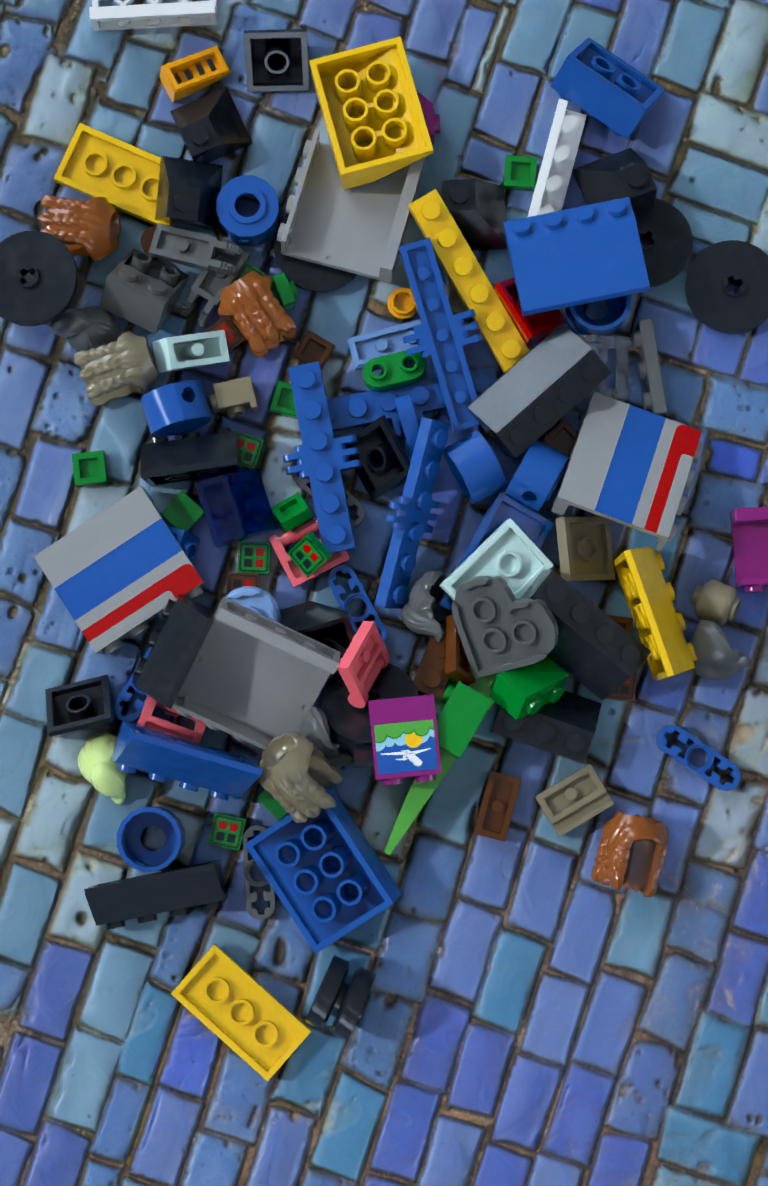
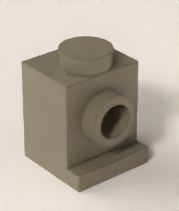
M250 376L213 384L215 394L209 395L213 413L220 412L221 415L227 413L228 417H234L246 413L245 409L251 408L253 413L259 412Z

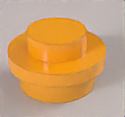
M398 288L389 295L387 306L392 316L405 320L416 314L417 309L410 289Z

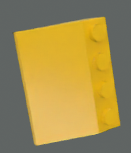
M401 36L309 60L313 84L343 190L375 182L434 153Z
M653 546L624 551L613 560L614 568L631 617L633 618L639 640L651 651L646 660L653 680L658 681L695 668L693 661H696L697 657L691 642L686 643L683 631L686 630V624L682 614L675 612L672 601L676 600L671 583H665L661 571L665 570V565L660 552L655 553Z

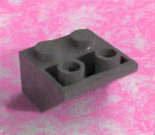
M133 249L107 276L99 307L156 334L169 319L189 279V275L179 271L175 266L167 265L152 258L146 252Z

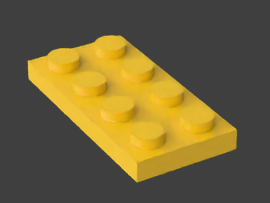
M79 123L53 178L54 181L91 198L105 197L114 208L157 226V223L168 226L173 224L172 222L155 220L161 158Z
M216 943L171 993L173 997L266 1081H269L311 1033V1029Z

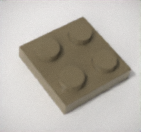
M604 517L555 518L561 577L567 582L615 580L609 519Z

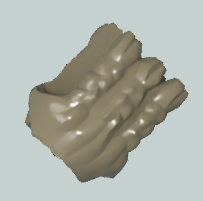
M131 331L121 334L117 342H111L108 345H101L97 348H91L89 351H80L74 354L75 364L81 368V371H79L80 378L88 385L85 390L87 398L96 406H102L112 399L123 397L133 392L146 394L151 391L153 385L159 380L157 366L154 362V354L148 346V341H146L145 337L137 336Z
M292 731L282 736L274 737L262 752L259 767L263 770L258 778L261 786L266 791L272 793L273 798L278 800L280 806L287 813H290L291 818L296 823H304L308 817H318L321 808L326 810L331 807L334 808L336 801L325 791V786H330V782L334 784L342 782V775L339 770L332 766L328 758L324 757L323 752L302 734Z

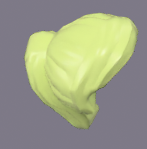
M108 732L95 733L88 737L85 746L80 750L78 767L83 777L92 783L96 790L104 796L111 797L115 804L122 805L126 798L125 778L128 772L117 769L118 763L111 759L117 737Z

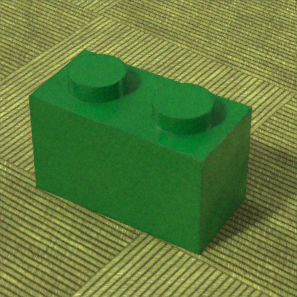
M546 656L545 659L534 664L498 673L490 697L517 721L528 714H535L545 704L549 702L555 703L559 700L565 691L563 686L568 673Z
M458 681L455 687L449 684L440 699L445 705L440 714H436L439 747L461 758L493 700Z

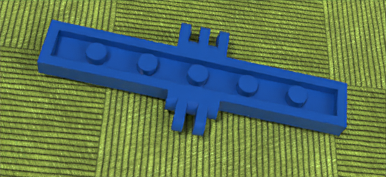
M430 237L400 246L399 252L421 325L413 327L414 334L402 337L404 344L417 340L418 346L407 349V355L420 353L422 358L431 356L453 432L480 425L466 408L477 398V394L462 347L483 340L481 334L468 336L467 331L479 328L478 321L466 325L464 319L474 317L476 315L475 311L471 309L455 315L452 314Z
M320 362L288 367L303 445L294 447L295 453L283 456L284 463L297 461L296 466L285 468L286 475L299 474L300 479L309 478L321 542L331 554L354 550L356 546L341 471L362 467L361 460L348 461V457L360 454L359 447L346 449L345 446L358 442L357 436L349 435L334 438Z
M494 366L470 370L477 397L497 380ZM437 377L420 380L411 385L382 392L370 390L327 399L333 432L370 425L379 417L385 415L388 421L392 420L394 433L398 440H402L403 434L393 398L407 394L410 395L420 427L421 419L424 417L423 414L446 409Z
M425 417L421 419L402 496L399 495L398 502L390 501L389 508L396 510L394 514L387 513L385 520L392 522L391 527L394 529L374 605L383 608L401 609L408 597V586L412 571L416 566V554L424 532L432 533L433 526L427 524L428 520L435 521L436 514L430 513L431 508L438 509L440 502L432 500V492L435 480L440 472V461L444 446L448 441L450 423Z

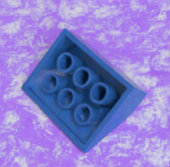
M629 197L503 222L507 251L523 316L650 291V283L637 223Z
M122 721L111 759L118 763L117 769L132 774H136L137 769L149 772L148 778L167 783L168 778L180 781L179 787L198 792L199 787L211 790V796L227 801L229 796L239 798L261 776L263 770L244 756Z
M332 786L325 791L335 799L336 806L334 808L331 807L327 810L321 808L318 817H308L304 823H296L289 814L244 844L315 954L394 904L403 895Z

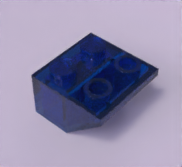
M259 469L226 473L195 483L208 527L217 549L278 529Z

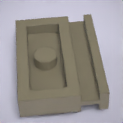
M587 764L534 796L558 837L614 805L613 800H611L591 764Z

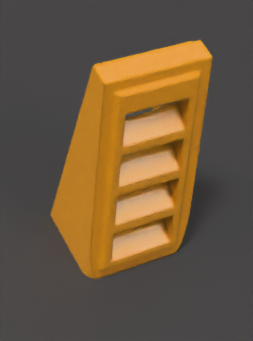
M216 45L162 65L159 77L172 102H175L230 75L231 71ZM208 59H211L216 68L215 71H211L207 63ZM197 65H200L204 75L200 76L196 68ZM188 70L192 78L191 80L187 79L184 73L185 71ZM175 76H177L180 84L177 83Z

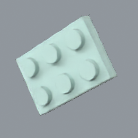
M509 518L439 586L455 600L456 592L466 581L476 576H499L505 579L507 586L510 587L516 599H520L543 570H549L553 564L515 522Z

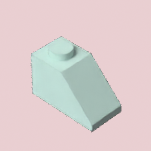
M225 330L167 337L152 342L158 373L230 361Z

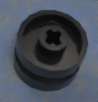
M334 955L305 1022L321 1029L326 1025L331 1012H335L336 1016L331 1026L332 1035L347 1041L356 1022L359 1023L371 995L369 992L376 973L360 967L355 971L350 983H345L350 969L349 961Z

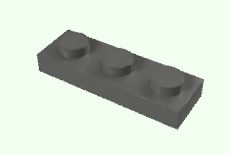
M652 319L640 320L635 327L636 331H632V344L634 350L639 349L641 360L637 362V374L639 381L644 380L646 391L642 393V405L644 410L664 417L667 413L653 323Z

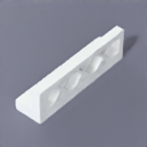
M92 0V7H89L90 21L94 31L218 25L217 0L192 2L193 0H178L179 2L162 3L163 0H145L149 4L130 5L134 0H125L124 2L113 0L119 6L100 7L99 1L108 0Z
M558 100L528 217L562 210L587 117L586 114L566 110L567 100Z

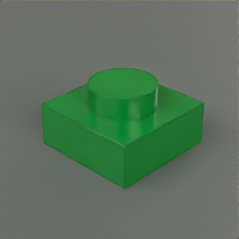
M284 272L272 276L274 281L273 288L280 306L286 312L294 310L295 299L299 298L294 281H287Z
M299 492L271 507L285 532L301 526L305 521L314 517Z

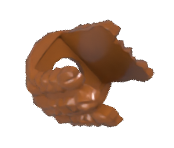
M52 195L43 196L41 206L47 209V212L41 213L39 216V222L45 227L40 230L41 232L48 233L59 239L70 250L72 255H87L98 262L114 253L119 245V236L122 230L119 220L120 215L110 205L107 198L94 197L85 201L72 198L66 199L64 197L57 198Z
M252 270L239 280L234 281L231 285L224 287L220 294L218 314L222 318L232 320L249 342L251 351L258 358H261L268 353V349H273L275 346H279L280 341H284L282 335L288 339L296 336V325L290 316L287 315L286 310L280 306L279 300L273 296V279Z
M617 810L614 817L607 821L603 827V836L600 838L595 865L591 874L593 881L600 882L606 886L611 885L617 890H621L623 885L624 888H632L635 892H643L644 897L651 898L657 891L661 869L664 866V859L667 856L668 827L661 820L641 817L638 814L635 816L622 813L621 810ZM633 844L632 851H631V855H630V859H629L630 848H631V845Z

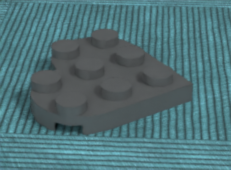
M476 576L462 584L456 592L455 600L451 606L453 619L474 679L534 664L545 659L557 645L559 635L557 621L551 610L548 609L546 602L541 599H516L510 587L507 586V582L502 577Z

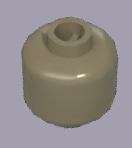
M713 579L708 580L703 587L698 585L691 599V603L696 604L695 614L697 617L711 620L720 626L725 625L727 621H734L742 601L741 598H738V591L735 587Z

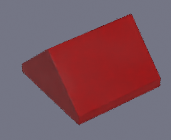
M514 277L499 282L494 286L496 294L527 347L546 337L560 323L566 324L558 309L523 316Z

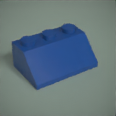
M589 37L567 56L550 86L557 91V94L562 99L572 101L581 107L587 116L600 120L608 126L613 134L623 136L626 139L638 129L665 90Z

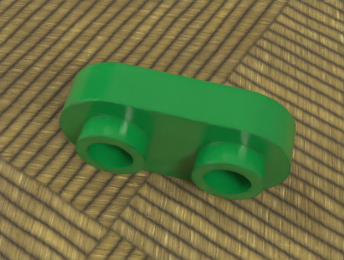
M406 350L373 358L363 367V381L367 388L375 392L417 383L425 374L424 358L421 357L420 353L408 356ZM408 361L415 364L412 368L404 367V363ZM382 369L384 373L376 376L373 374V371Z

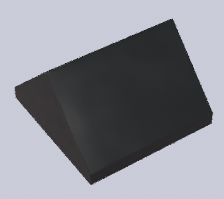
M307 29L244 30L247 92L310 91Z
M385 415L379 417L356 434L358 442L345 445L346 449L359 447L360 454L348 458L350 461H362V467L355 468V471L371 500L386 494L406 482L410 460Z
M108 674L45 689L47 733L49 737L58 738L119 723V719L114 711L115 702Z

